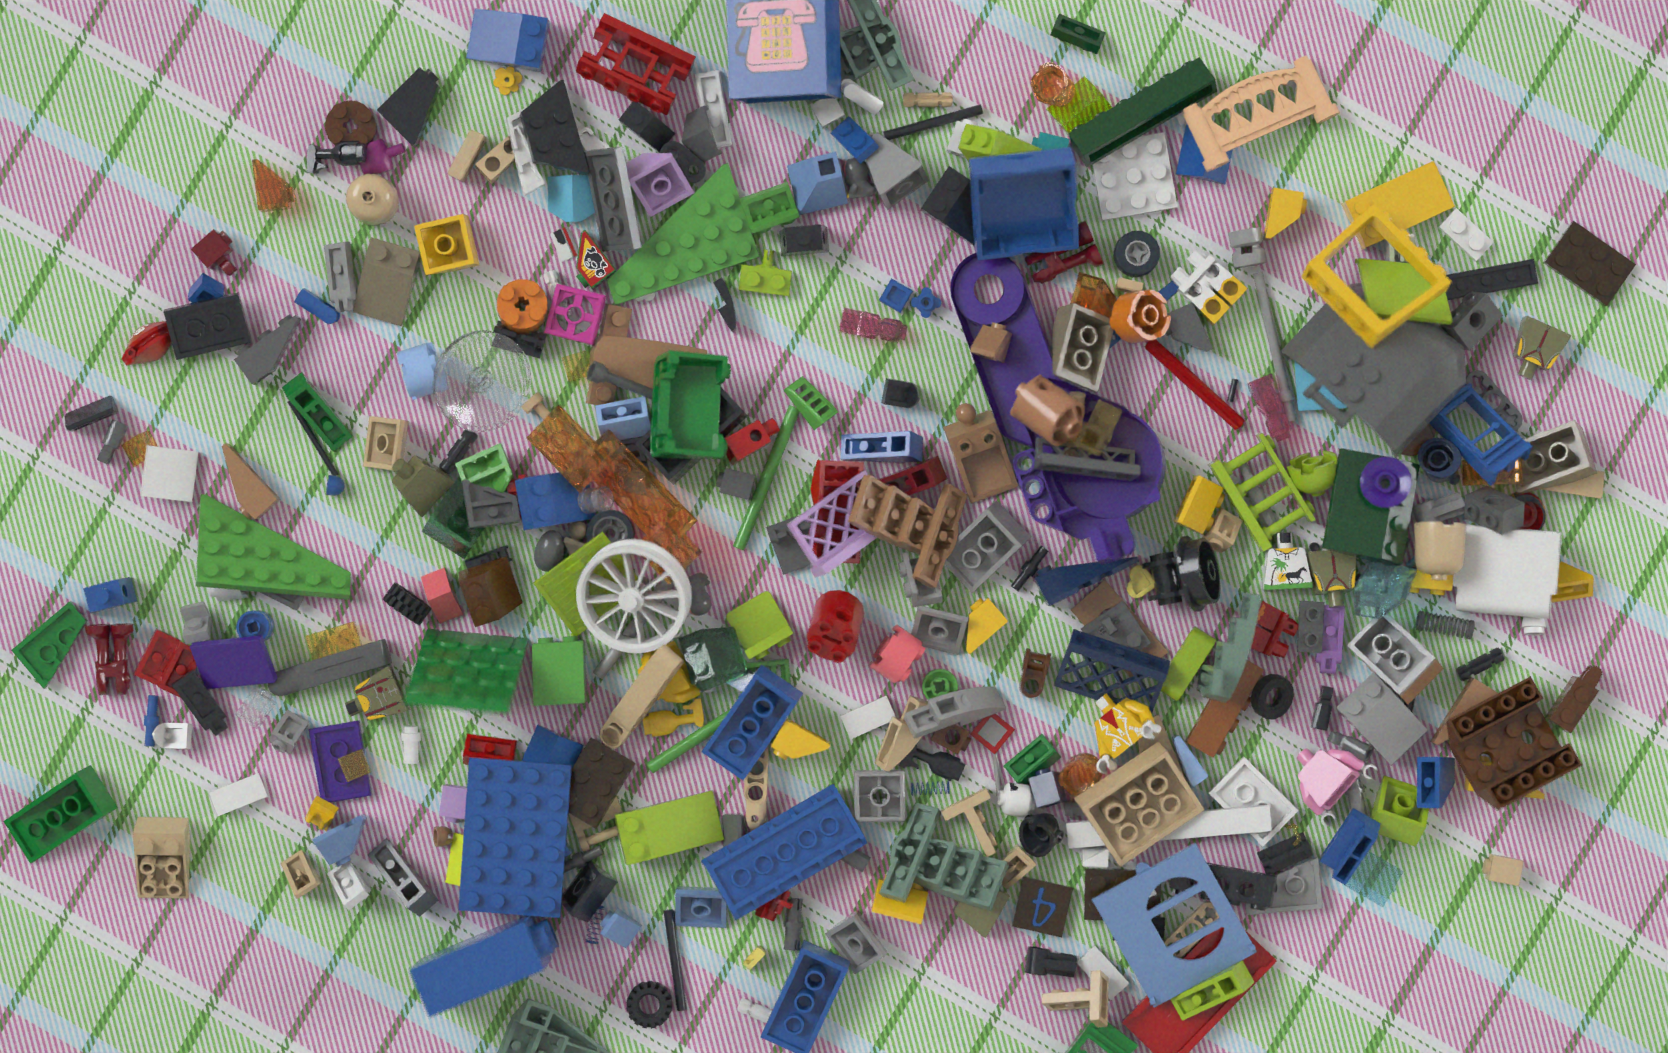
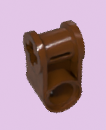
M1026 648L1019 689L1023 696L1034 698L1042 693L1045 677L1050 665L1051 653L1045 655L1031 652L1030 648ZM1031 660L1040 661L1042 664L1031 662ZM1029 679L1035 680L1038 684V689L1034 694H1029L1025 691L1024 684Z

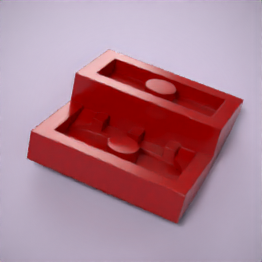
M156 628L133 674L157 685L158 688L180 697L173 688L172 683L192 669L195 671L197 665L190 649L191 645L185 644L184 641Z

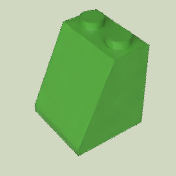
M578 636L563 637V642H553V637L538 638V643L532 644L533 706L586 703L588 701L585 641H579Z

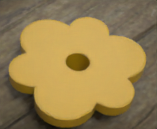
M509 66L506 69L498 68L495 71L496 79H494L493 84L495 87H499V92L502 95H508L511 91L517 92L519 90L518 84L522 82V75L519 72H515L513 67Z

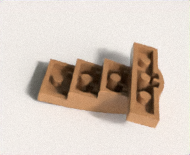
M605 304L600 333L596 337L595 345H592L589 363L590 365L593 361L602 363L609 369V372L653 389L654 364L659 355L669 350L707 354L708 350L654 340L628 338L627 333L632 309ZM590 381L586 403L601 405L614 402L617 386L606 381L598 384Z
M864 475L848 522L889 544L920 555L912 577L929 588H936L946 558L949 557L956 545L959 528L958 522L968 495L951 484H944L936 509L933 510L919 498H911L895 486H887L871 475Z

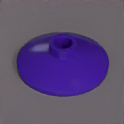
M1379 457L1372 460L1365 466L1360 477V488L1364 497L1371 504L1381 508H1391L1401 504L1409 495L1412 486V478L1408 468L1401 461L1392 457ZM1383 479H1386L1390 482V486L1388 488H1383L1381 486L1380 482Z

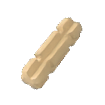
M942 92V95H938V93L903 94L904 107H914V105H918V107H938V105L950 107L953 104V95L950 92Z

